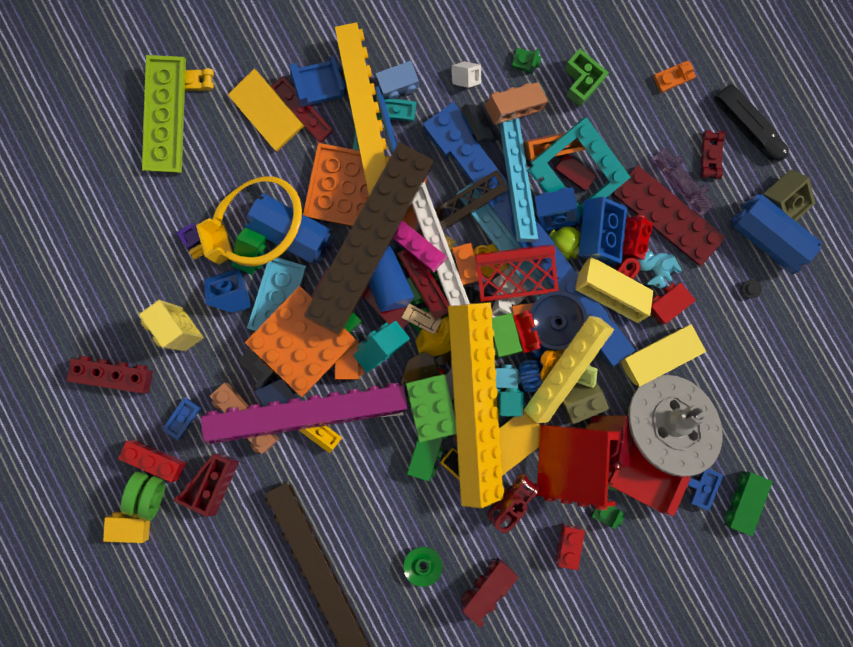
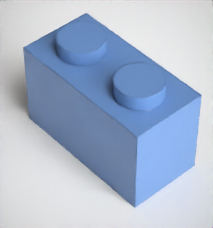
M412 61L376 73V79L381 87L384 100L396 99L403 93L410 94L419 88V80Z

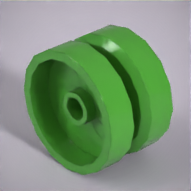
M135 472L124 490L121 500V513L129 516H134L138 513L140 519L151 521L157 514L163 500L166 486L165 480L156 476L149 479L147 474Z

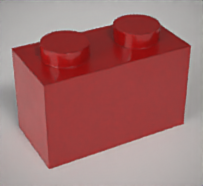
M682 282L676 285L672 283L664 289L666 291L665 294L661 297L658 294L652 298L651 314L660 325L667 324L696 301Z
M568 524L561 525L555 559L558 567L578 570L585 530L581 527Z

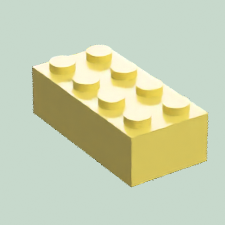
M158 300L139 314L142 318L141 324L147 331L150 330L154 335L152 339L158 347L162 346V348L187 351L204 338L185 310L180 306Z

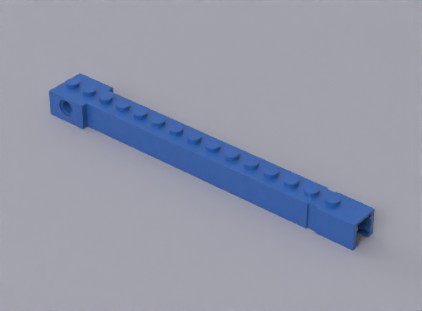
M454 102L423 124L424 133L443 158L446 160L450 157L469 183L475 184L495 170H498L475 140V135L465 116ZM500 173L501 177L503 178L505 184L507 185V187H508V189H509V184H508V182H507L506 179L503 177V175ZM495 176L489 180L488 188L493 189L500 185ZM476 188L482 195L484 189ZM507 191L489 202L488 205L517 241L510 191ZM535 219L538 240L536 242L517 241L521 248L550 244L555 246L558 289L577 297L584 305L588 317L601 318L615 329L598 352L609 367L615 366L635 351L634 347L615 322L610 320L608 313L599 302L575 290L578 274ZM543 258L538 266L547 271L551 266V258ZM537 268L543 276L545 273L542 272L539 268ZM546 276L545 280L551 288H554L553 279Z

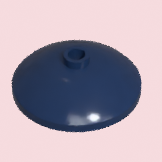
M554 291L541 296L530 309L535 323V327L531 328V331L537 330L541 345L552 350L567 349L588 319L582 302L574 295L562 291ZM557 319L562 320V324L560 326H557L555 324V321Z

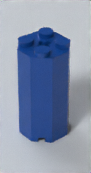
M263 193L261 195L263 199L257 198L247 215V219L250 222L249 224L245 223L244 227L266 236V240L278 246L290 230L294 209ZM302 214L298 233L286 251L312 265L316 263L321 264L325 257L324 251L326 247L329 248L334 241L332 231Z
M756 194L752 199L749 198L742 205L744 209L740 213L737 212L730 220L736 230L791 274L801 271L802 268L799 266L803 264L808 265L821 250V241L762 194Z

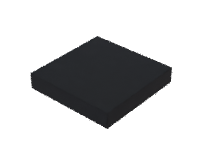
M466 104L461 107L478 142H495L499 139L482 106Z

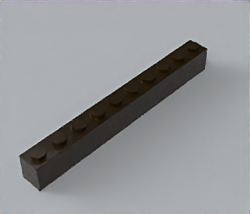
M288 481L265 493V502L269 508L273 509L275 513L273 515L274 520L278 526L281 525L284 531L282 536L285 542L289 543L292 548L291 554L295 561L298 560L301 566L300 573L304 579L307 578L310 584L308 588L313 597L316 596L319 602L317 607L320 613L324 614L327 619L326 625L328 630L333 632L336 637V646L371 647L290 482Z

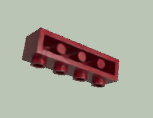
M80 355L78 359L71 358L67 382L137 393L150 392L153 371L147 370V366L135 364V368L128 367L129 363L118 361L114 365L109 364L110 360L99 358L95 362L90 361L91 357Z

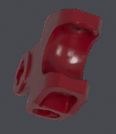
M524 473L520 474L514 480L511 487L504 490L503 499L493 503L488 511L487 518L503 534L509 532L526 513L527 504L538 493L539 485L530 481ZM495 510H500L499 513H498V515H497L496 518L494 519V518H493V513H494V511H495ZM509 518L508 526L501 527L500 525Z

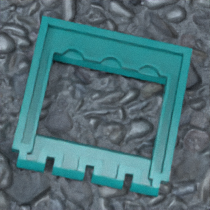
M583 117L531 161L532 166L528 169V172L535 181L541 177L543 178L538 182V185L544 192L551 193L566 188L547 162L574 139L578 138L609 180L588 199L607 198L631 178L587 117ZM584 202L581 205L577 203L580 219L583 217Z

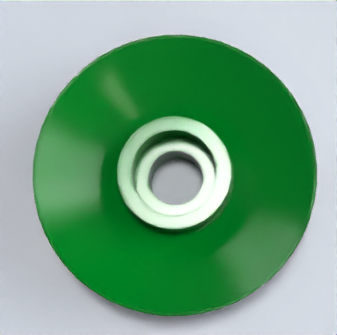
M418 547L410 551L404 560L403 566L406 578L412 584L419 587L433 585L440 578L443 569L439 554L428 547ZM425 562L427 567L422 569L419 564Z

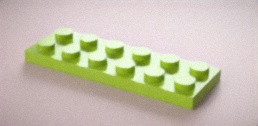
M146 55L143 171L182 173L186 58Z

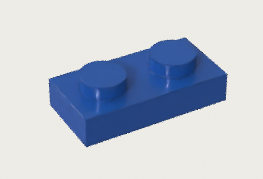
M184 397L162 430L176 440H180L201 410V407L187 397Z

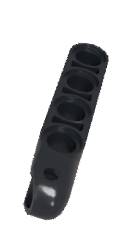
M728 84L714 97L717 106L768 160L781 162L787 158L789 148L779 137L776 129L737 87Z

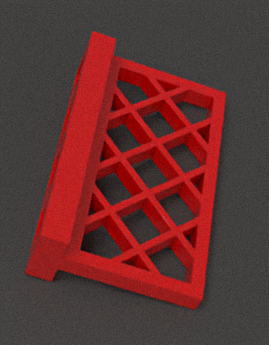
M550 244L475 254L481 302L559 291L555 246ZM543 258H551V266L547 271L538 266ZM528 260L533 264V267L526 274L518 267L523 261ZM504 263H509L514 267L508 276L499 271ZM489 265L495 271L487 279L481 273V266ZM536 267L545 273L538 282L529 276ZM516 270L525 275L518 285L510 279ZM497 272L506 278L499 287L490 281ZM546 276H549L553 279L554 288L545 289L540 283ZM527 278L536 284L531 291H525L521 288V285ZM509 280L516 288L512 293L507 294L501 288ZM488 283L497 289L492 296H484V288Z

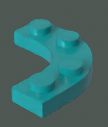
M400 99L385 100L390 120L414 122L417 102ZM376 113L377 120L382 121L380 113ZM355 130L353 150L360 151Z

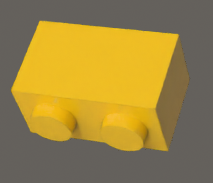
M112 512V515L105 517L103 542L144 543L149 540L150 521L140 519L138 513L134 516H129L121 512Z

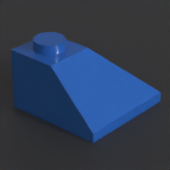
M237 268L204 279L205 303L207 305L231 313L251 307L250 296L242 270Z

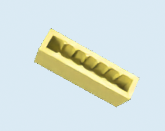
M590 257L585 262L579 272L575 290L636 323L650 316L653 290L593 257Z
M691 324L624 358L620 363L630 380L640 387L705 353L706 350Z

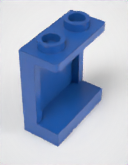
M334 55L330 56V60L327 62L298 68L297 63L289 65L291 79L300 107L344 97L346 83L344 78L341 79L340 63L335 61Z

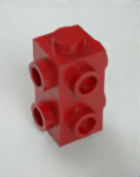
M635 215L634 217H626L623 257L645 260L653 223L646 220L645 216Z

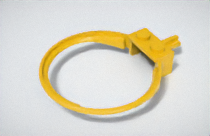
M259 177L242 184L220 202L213 219H206L196 225L201 244L192 248L189 254L192 255L194 260L205 255L206 258L217 265L228 259L236 264L249 267L260 266L273 261L291 245L300 228L302 206L297 192L288 182L277 177ZM257 182H273L283 187L290 195L294 209L293 221L284 240L274 250L263 256L252 258L233 254L225 225H222L224 213L230 202L244 188Z

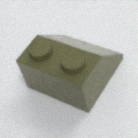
M790 170L782 176L780 180L763 194L795 221L816 204L809 177L794 170Z
M576 383L562 402L563 409L571 424L609 410L602 390L597 383L594 388Z

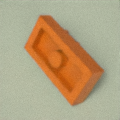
M689 60L653 76L660 94L696 78Z

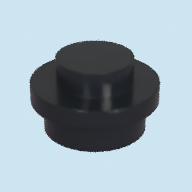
M748 280L742 285V293L746 298L754 299L761 294V285L756 280Z

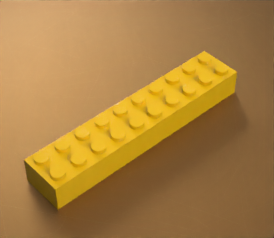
M491 303L448 306L461 506L483 508L502 500L504 495L502 483L503 469L501 467L502 451L500 448L498 421L499 409L497 406L498 391L496 388L495 350L493 344L494 331L492 328L493 312Z

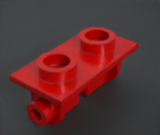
M527 310L521 314L513 315L523 352L526 353L541 348L540 344L542 343L540 342L537 330L531 331V328L535 327L532 313Z

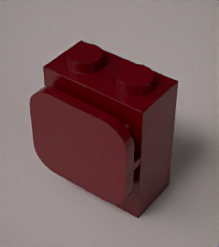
M592 416L590 424L585 429L619 432V440H610L609 468L613 470L629 468L633 437L629 428L628 417Z

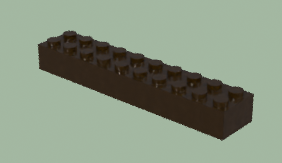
M401 142L397 144L304 314L306 319L341 336L429 174L434 160Z

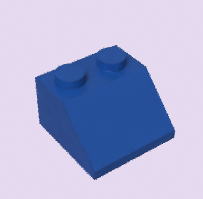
M573 187L562 188L551 193L544 192L534 196L538 218L545 232L559 230L566 226L581 225Z

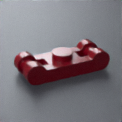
M704 130L701 178H722L724 131H717L715 133L711 132V130ZM710 140H715V145H710ZM709 165H713L714 169H709Z

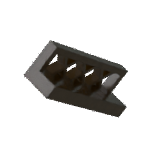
M495 170L435 209L442 230L448 229L509 191L498 170ZM495 176L500 185L493 189L488 188L489 180ZM474 189H484L481 197L478 199L472 198ZM458 199H468L465 207L462 209L457 208ZM444 208L452 209L451 216L445 219L441 210Z

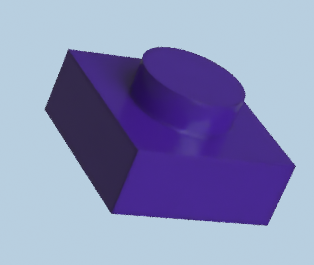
M194 223L177 232L188 250L201 242Z

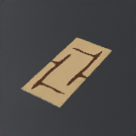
M411 304L408 305L402 316L403 319L432 334H435L442 321L441 319L435 321L431 314Z

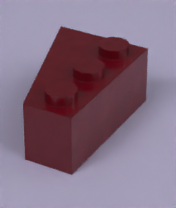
M223 453L213 454L197 472L198 474L185 486L186 488L173 501L206 517L216 515L239 461Z
M500 558L497 561L493 560L488 565V571L484 576L481 574L475 580V586L471 591L468 589L461 597L462 612L480 628L484 624L482 619L489 611L492 613L496 607L494 605L501 597L507 594L519 578L517 573Z

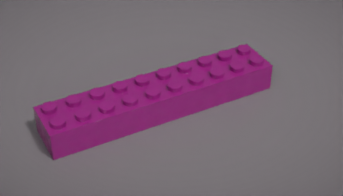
M398 383L386 385L383 389H379V386L368 387L363 392H359V389L347 391L344 395L334 392L327 394L328 396L325 398L314 395L309 396L305 401L295 398L287 400L288 403L280 404L279 401L267 403L266 407L250 405L247 406V410L241 411L238 408L226 409V413L221 414L218 411L206 412L205 416L201 417L203 440L206 444H214L401 414L408 409L404 385L398 386Z

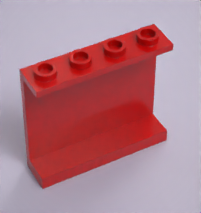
M541 425L537 477L539 490L536 496L544 497L545 501L560 499V503L563 504L577 502V506L581 507L595 505V509L607 510L608 506H615V501L607 500L610 440H619V432Z
M633 440L629 468H621V470L609 468L608 485L666 516H674L691 476L679 477L659 470L641 454Z

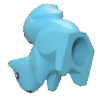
M647 251L645 260H638L640 271L647 272L653 270L655 277L650 279L647 285H653L660 289L666 287L665 279L669 282L672 281L670 276L672 272L679 273L682 271L672 254L659 253L654 255L652 251Z

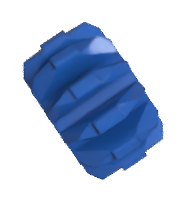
M530 359L519 364V373L524 391L536 392L543 383L540 378L541 370L538 361Z

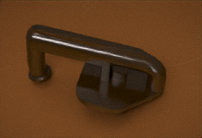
M451 350L435 358H432L426 352L409 358L404 373L400 378L401 384L406 387L405 383L441 375L437 367L452 360Z

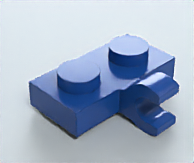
M708 468L700 473L698 480L690 478L688 485L693 487L694 490L689 503L710 511L723 474Z

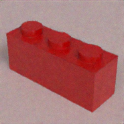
M136 440L126 441L118 458L171 483L179 480L186 462Z

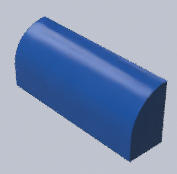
M390 245L368 284L380 312L407 307L414 299V295Z

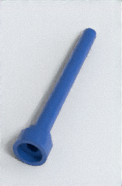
M375 86V96L392 155L397 144L381 87Z

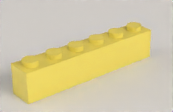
M589 316L523 411L536 423H548L615 329L601 318Z

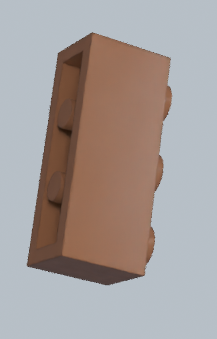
M538 82L533 84L526 83L519 88L512 87L504 92L499 93L497 91L492 93L484 106L494 125L540 112L548 100Z

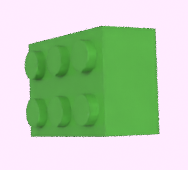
M445 374L405 383L419 442L457 434L456 419Z

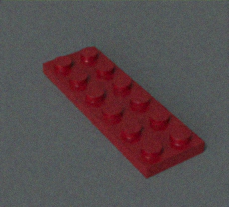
M637 165L629 174L631 178L623 183L613 193V196L636 215L645 216L646 220L653 223L652 228L701 267L726 237Z

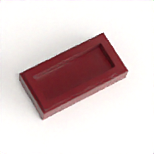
M568 154L564 156L555 168L558 173L584 192L597 177L596 174Z

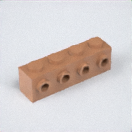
M223 383L210 395L213 399L211 401L212 404L224 413H226V409L238 408L241 411L247 410V406H250L230 383ZM276 434L247 438L251 442V448L256 453L260 452L261 454L266 453L280 440Z

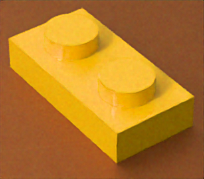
M327 426L299 430L328 453H331L342 439L340 435Z

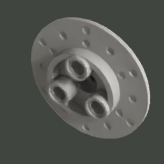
M661 375L637 388L630 401L628 421L631 435L641 454L653 466L674 476H694L710 468L720 453L723 434L719 415L709 397L694 383L674 375Z

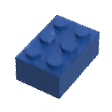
M605 197L585 200L579 246L580 257L585 259L593 257L606 265L622 263L627 207Z

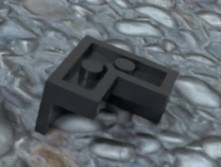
M248 346L245 349L246 353L239 359V363L258 380L254 387L260 389L267 386L278 374Z

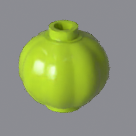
M566 226L557 231L553 230L550 233L549 237L567 261L571 258L576 259L579 256L581 234L577 229Z

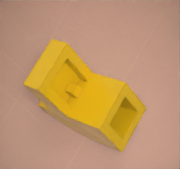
M444 316L435 334L424 329L420 331L415 340L419 353L426 352L431 356H439L451 350L449 317Z

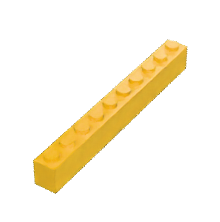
M356 22L336 26L335 31L368 193L370 195L389 161V156L385 157L384 150H387L385 138L381 139L380 132L383 131L382 121L377 120L376 113H380L378 102H374L372 95H376L374 83L370 84L369 77H372L370 65L366 66L365 59H368L367 48L362 47L361 41L365 40L363 29H359Z

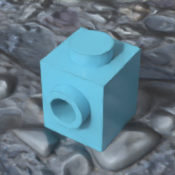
M502 365V368H495L496 388H518V384H521L520 373H518V369H513V365Z

